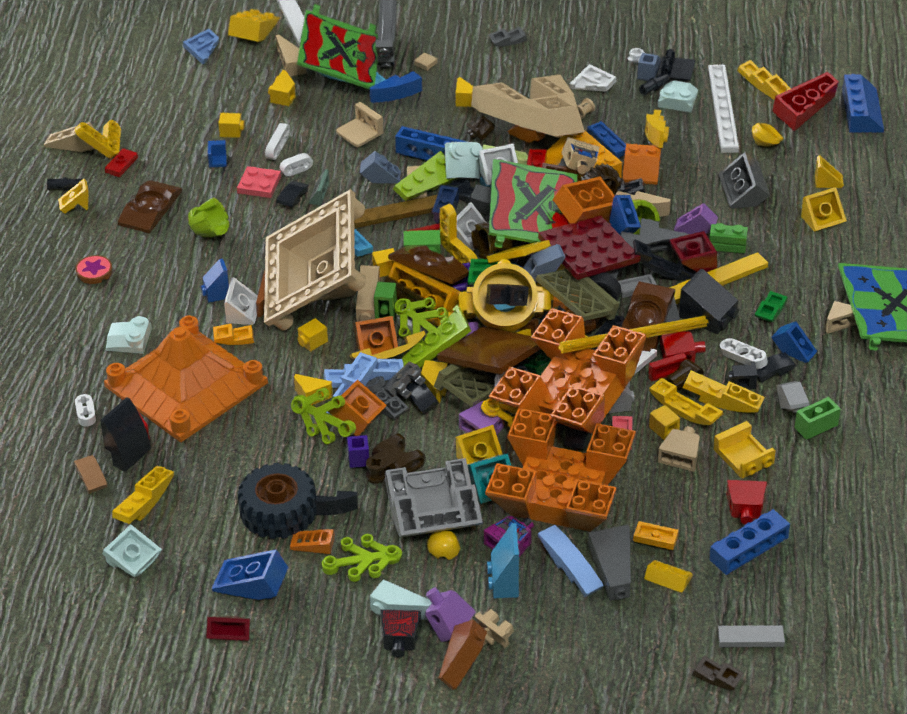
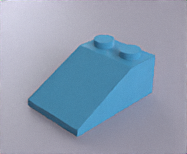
M516 523L510 525L491 552V561H487V573L492 574V577H488L489 590H493V598L519 597V549Z

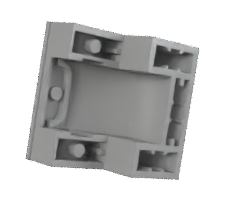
M466 458L446 461L444 468L407 473L406 467L386 470L385 483L397 533L400 537L483 524L475 484L471 485Z

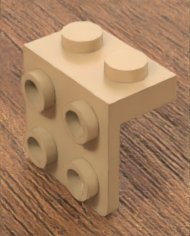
M359 102L355 104L356 118L336 129V133L355 147H360L383 134V117Z

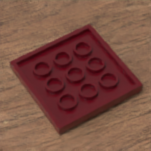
M601 215L578 221L576 224L571 223L538 233L540 241L549 240L551 246L556 244L561 246L565 255L562 265L576 280L640 262L641 256L635 255L634 249Z

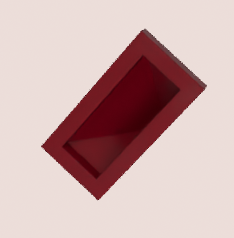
M235 616L207 617L206 638L249 640L250 619Z

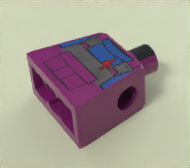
M507 516L484 530V545L493 550L510 525L516 523L520 557L531 544V529L534 527V524L527 517L520 522L512 516Z

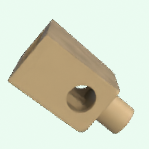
M689 426L685 427L683 431L673 429L659 447L658 463L695 472L700 436L695 434V430Z

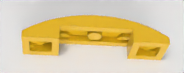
M425 331L404 337L406 345L372 355L370 348L352 353L350 357L351 359H356L361 352L377 359L392 358L416 345L424 337Z
M663 378L659 379L649 388L651 394L660 403L666 405L678 416L691 422L711 425L723 415L722 410L709 403L702 406L678 393L677 386Z

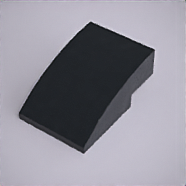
M126 397L100 420L104 447L111 452L114 467L126 472L151 450L145 425L130 398Z

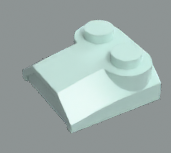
M672 81L665 84L664 88L660 91L658 107L691 112L698 89L691 83Z
M445 143L446 179L480 178L479 150H483L480 143Z
M137 316L130 322L112 323L107 336L106 351L144 354L152 330L151 323L142 316Z
M130 524L103 550L102 554L106 557V561L110 566L120 567L131 576L137 577L156 560L162 549Z

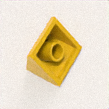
M836 187L803 197L801 217L813 231L847 221Z
M494 425L456 436L457 459L466 458L467 464L502 454Z

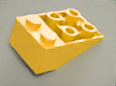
M256 9L243 11V13L237 12V14L230 16L228 35L257 42L265 40L280 17H276L274 13L270 12L262 14Z

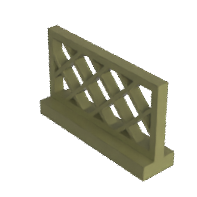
M566 268L536 276L535 280L572 312L582 316L584 321L603 316L608 320L615 319L620 303L589 277L576 280Z
M452 364L439 371L434 387L439 391L446 388L473 407L489 397L495 388V385L489 384V382L495 383L491 376L487 375L486 371ZM476 380H482L484 383L476 382ZM464 386L473 387V389H467ZM478 388L486 389V391H480ZM468 395H473L475 398L472 399Z

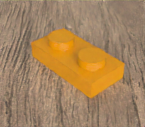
M638 521L633 541L674 550L679 530Z

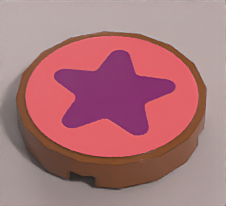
M93 255L80 260L76 265L75 271L80 281L88 284H98L106 278L107 280L110 278L113 268L112 263L106 257Z

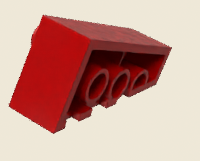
M829 72L817 76L775 96L772 111L795 131L836 96L839 81Z

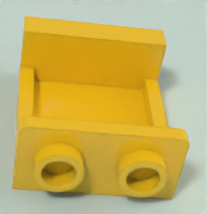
M748 421L714 437L713 450L741 479L770 467L775 461L776 450L774 448L766 450L751 435L752 425Z

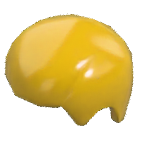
M449 530L433 532L427 541L428 552L437 559L446 557L448 560H451L460 551L457 536Z

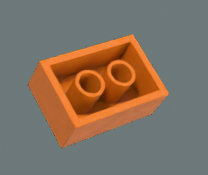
M601 177L562 185L552 200L567 218L568 222L576 224L578 221L600 215L604 219L610 218L615 195Z

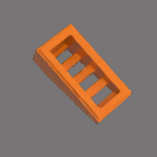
M334 530L299 531L293 534L290 550L331 554L335 540Z

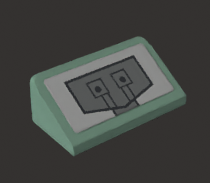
M325 169L316 181L309 204L321 205L323 203L330 183L328 169Z

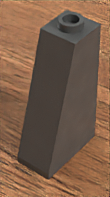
M629 525L589 532L588 548L609 601L630 597Z

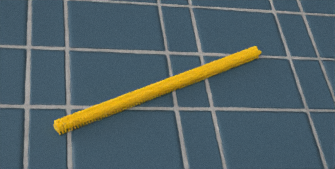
M700 316L629 330L644 333L647 336L646 338L707 327L706 323H708L706 316ZM607 334L562 341L558 348L563 354L599 347Z

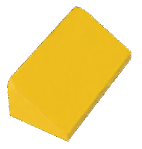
M654 560L647 565L644 578L658 585L683 592L693 574Z

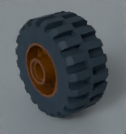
M273 463V465L269 466L266 464L262 465L260 469L252 470L251 474L248 473L243 479L244 481L240 483L238 491L240 518L245 527L249 528L254 534L258 533V536L263 538L267 536L270 539H276L277 537L285 539L290 535L293 536V534L300 530L304 531L308 528V524L310 525L313 522L314 516L317 513L315 503L316 487L310 475L304 470L302 471L301 468L297 466L292 467L287 463H284V465Z

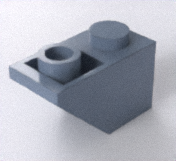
M641 54L638 62L637 79L649 81L650 78L656 77L661 63L659 55Z
M374 151L361 162L360 174L372 183H399L401 170L396 165L390 163L385 156Z
M556 244L533 253L523 269L532 276L535 282H537L535 280L537 275L555 272L565 259L561 246Z

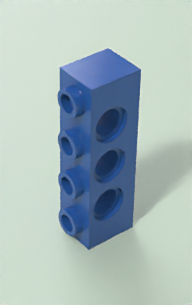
M403 126L395 136L396 153L429 160L440 151L445 155V143L467 142Z
M774 509L764 513L758 519L745 524L744 527L736 532H732L724 539L716 541L710 549V561L727 575L789 537L790 523Z

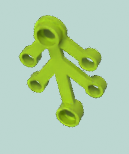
M430 297L416 302L402 298L395 303V312L400 316V329L398 333L403 339L411 335V330L408 328V316L413 319V334L421 332V326L428 332L430 330L435 331L437 328L428 322L427 319L439 318L442 320L445 316L448 317L449 313L444 307L433 310L436 302ZM424 307L427 310H432L421 313H416L414 311L415 309H420Z
M326 388L318 389L316 393L308 397L304 395L294 397L291 402V408L295 413L302 416L306 425V432L309 436H315L321 432L322 441L325 444L333 443L336 439L335 434L328 430L325 422L337 427L339 434L343 437H348L355 433L356 425L351 420L342 421L326 413L334 408L343 407L345 405L343 396H335L331 401L318 408L311 404L317 400L328 399L329 391ZM310 414L314 416L317 424H313Z
M364 534L361 537V545L377 551L371 553L353 544L351 538L345 537L341 539V549L343 551H350L356 554V556L338 559L334 556H326L322 561V571L327 575H333L338 572L341 566L359 564L357 567L348 570L350 581L356 582L360 580L361 575L368 567L369 576L378 578L388 564H396L400 561L402 550L396 545L384 546L374 541L371 534ZM380 560L378 564L371 565L373 561Z

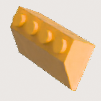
M398 262L393 263L389 277H392L425 298H432L436 302L433 310L444 307L448 312H454L452 309L458 305V294L461 291L428 274ZM439 318L427 319V321L439 327Z

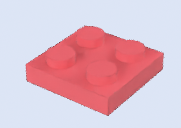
M247 166L237 186V193L271 198L281 178V171Z

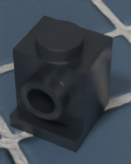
M751 362V365L732 366V371H728V382L730 381L746 389H756L758 374L755 362Z

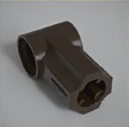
M686 359L680 364L679 369L665 377V380L676 385L677 390L684 386L691 370L701 375H704V370L690 359Z

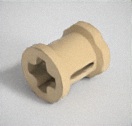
M585 98L580 105H577L581 119L585 118L587 113H592L595 110V105L589 98Z

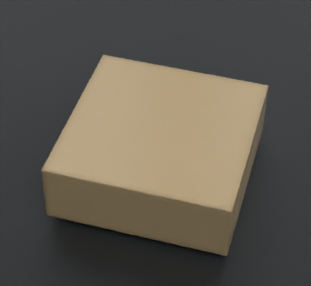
M425 52L414 60L415 66L426 71L437 64V58Z

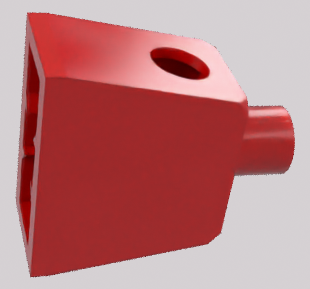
M680 331L660 335L659 345L663 359L684 353L687 359L695 363L696 353H705L706 351L705 342H694L691 332Z
M727 480L726 497L731 516L733 518H741V523L743 524L751 523L753 519H758L762 514L767 482Z

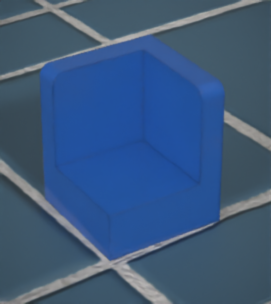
M225 140L208 141L209 168L227 166Z

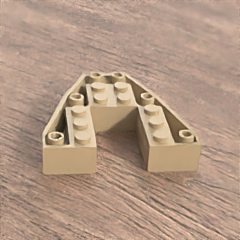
M561 75L531 78V99L526 98L502 82L473 86L471 106L477 109L478 112L557 138L563 137V135H577L578 133L585 132L574 94Z

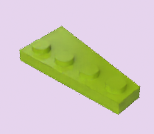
M440 151L397 183L393 190L407 201L423 195L426 191H433L441 185H448L458 178L446 179L445 155Z
M458 305L452 309L454 312L448 318L445 316L440 321L441 325L435 331L430 330L422 343L418 342L401 358L404 366L408 362H412L418 365L419 368L422 367L425 360L430 361L434 359L438 353L471 332L469 324Z

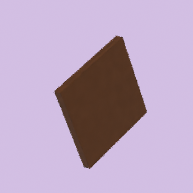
M482 326L438 353L437 357L438 361L501 375L509 367H514L541 348L532 340L531 336Z

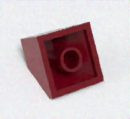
M705 231L669 239L682 264L696 272L700 269L706 272L717 269V251Z

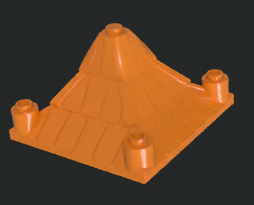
M190 315L180 319V327L173 329L158 348L127 368L121 363L109 365L106 369L107 379L104 381V386L122 400L126 397L130 398L138 412L180 443L268 384V378L263 375V367L259 361L250 360L246 363L242 362L199 332L198 319Z

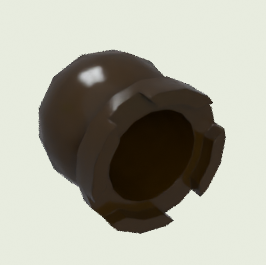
M489 222L475 224V230L471 232L474 249L478 248L481 253L479 257L482 259H487V256L513 248L518 240L505 238L502 248L495 247L496 236L489 235Z

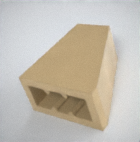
M360 266V273L366 277L365 286L357 294V322L375 319L374 294L377 282H380L379 266Z

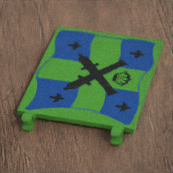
M838 263L861 339H869V349L877 351V345L881 343V340L907 342V268Z

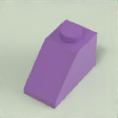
M703 203L678 218L674 231L687 234L702 231L710 233L711 224H716L718 217Z

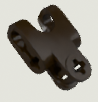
M399 433L394 434L374 447L372 456L366 460V467L368 468L366 479L371 483L378 484L385 480L386 470L406 467L407 473L415 472L424 466L426 456L418 449L411 452H403L405 449V437Z

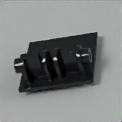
M668 49L665 56H662L657 77L666 73L672 79L691 81L695 60L676 58L675 51Z

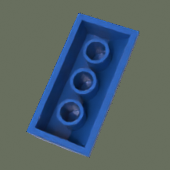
M844 75L842 93L849 133L884 132L876 87L862 75Z

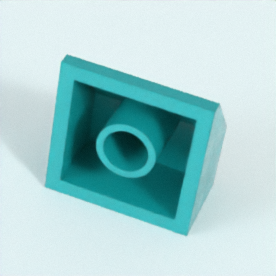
M501 454L467 464L471 485L475 484L480 504L492 501L485 495V491L497 463L511 466L508 454Z

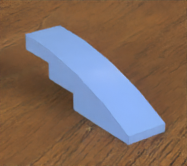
M360 352L343 375L342 384L333 397L341 396L357 379L366 386L378 361L377 358Z
M377 359L378 361L368 381L378 376H383L385 381L390 380L404 367L402 359ZM344 364L343 370L324 369V380L332 381V388H339L342 384V377L351 364Z
M556 525L537 534L558 569L562 568L571 583H576L584 597L603 588L604 585L593 568Z

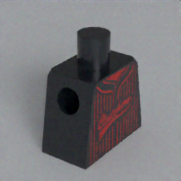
M381 609L384 649L392 650L394 657H403L405 651H413L416 647L422 627L421 611Z

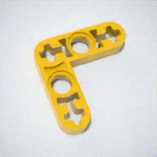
M109 120L104 125L103 135L85 122H81L75 127V133L80 139L106 157L112 159L119 153L121 128L116 121Z
M451 204L441 207L440 241L444 249L462 264L471 263V259H478L476 254L457 238V214Z

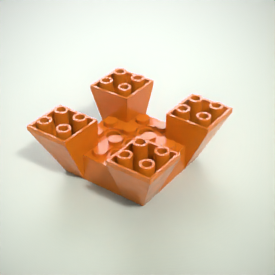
M551 308L531 336L532 340L551 359V362L541 376L509 367L490 393L489 398L517 410L522 408L551 414V417L556 419L558 424L593 434L596 423L601 424L634 376L647 336L644 333L613 325L596 351L584 349L562 354L558 348L560 342L585 338L584 319L582 316Z
M518 408L508 433V439L523 468L497 463L485 495L511 516L527 517L531 520L591 532L608 517L617 487L608 486V484L626 463L636 431L596 423L587 453L554 447L557 420L553 419L551 414Z

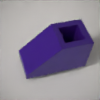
M367 435L347 437L350 468L366 467V460L369 458Z

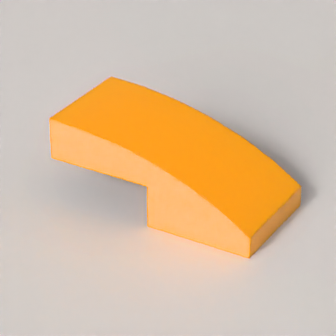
M230 323L213 327L215 343L226 345L254 343L252 325L233 329Z

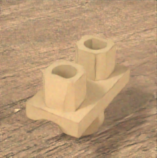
M492 609L484 615L478 612L474 616L478 620V624L487 631L483 645L487 643L493 645L495 641L504 648L509 645L508 638L514 632L512 624L504 621L501 625L497 626L496 623L500 619Z

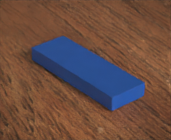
M602 121L587 127V132L614 156L619 158L625 155L626 144Z

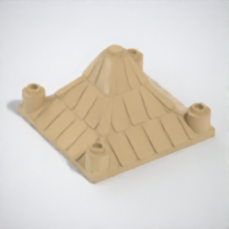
M351 189L266 237L264 323L266 325H274L282 331L287 330L293 325V316L290 313L321 299L333 300L351 297L365 286L366 277L355 269L354 220L363 216L365 206L355 198V192Z

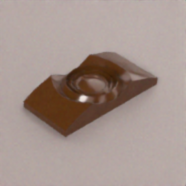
M153 180L145 182L139 187L136 197L131 202L126 203L119 217L118 226L150 234L181 194L182 188Z
M424 245L405 246L388 255V259L450 284L469 275V270L453 256L444 257L437 252L431 251Z
M639 281L632 294L629 310L622 323V328L634 329L665 323L675 289ZM660 335L646 338L642 351L650 352L651 349L656 350Z

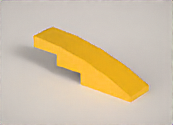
M752 60L738 66L737 71L748 82L774 100L775 96L791 89L777 74L772 76L764 67L759 69Z

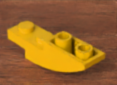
M654 110L653 115L646 114L645 135L652 144L663 148L664 142L667 143L669 127H666V121H664V116H661V110Z
M692 370L683 386L684 389L700 395V402L709 403L714 407L729 411L758 412L765 398L730 381L725 386Z
M154 467L135 484V491L112 511V518L128 524L135 519L141 521L159 501L171 482L174 472L164 467Z

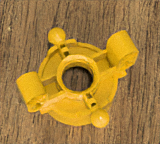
M502 259L496 265L485 269L476 279L474 287H467V292H460L458 294V306L463 314H465L466 319H473L477 316L489 328L514 333L525 326L532 319L533 315L535 318H542L544 313L551 310V293L543 291V287H537L534 279L525 269L511 264L507 259ZM488 284L528 286L527 306H515L514 309L508 312L497 310L494 305L486 303Z

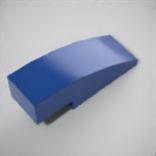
M414 71L401 78L394 75L370 87V102L393 101L421 92L422 77Z

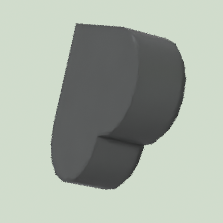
M378 376L368 381L366 387L372 393H376L382 389L386 382L383 376Z

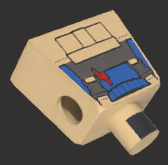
M568 137L562 149L566 166L577 170L580 174L590 171L591 167L594 168L598 158L599 146Z

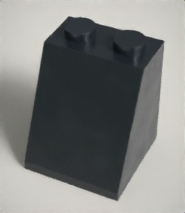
M700 269L681 288L679 317L689 319L706 316L708 323H706L707 327L702 328L714 334H718L722 329H725L728 323L735 319L739 313L738 299L703 269Z

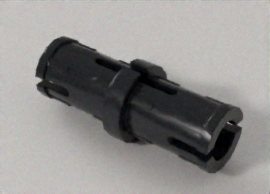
M666 73L658 77H652L647 83L639 86V91L643 95L651 91H657L662 85L670 82V77Z
M48 178L47 189L67 191L77 185L83 178Z

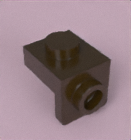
M483 115L473 125L468 122L465 124L468 128L467 133L473 139L478 138L480 141L496 127L493 122Z

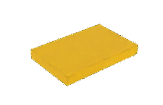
M549 240L526 244L487 256L489 263H494L502 259L518 258L546 249L551 245Z

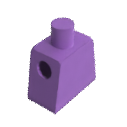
M483 401L459 414V428L466 433L494 425L497 435L504 427L503 419L498 416H487L482 411L481 404Z
M434 587L426 594L432 604L425 611V615L441 642L451 639L454 625L469 621L476 612L453 590L440 593Z

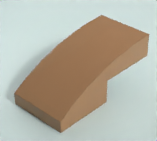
M93 455L74 461L80 479L83 480L88 494L107 488L105 477Z

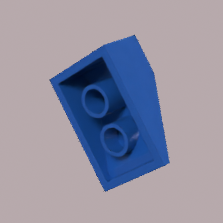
M277 549L226 559L213 584L212 590L213 592L256 600L276 597L288 566Z

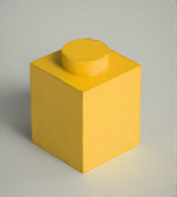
M220 113L218 123L220 137L240 138L241 131L245 129V121L242 120L241 113Z
M394 248L372 252L373 266H379L380 277L388 276L395 261L388 259V255L394 252Z
M316 318L298 328L297 339L299 344L311 352L327 343V327Z
M664 405L650 413L649 428L665 440L673 429H680V417Z

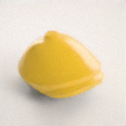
M756 123L752 127V136L758 146H773L783 141V137L769 124Z

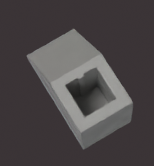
M793 381L776 385L780 408L797 412L810 405L800 382Z

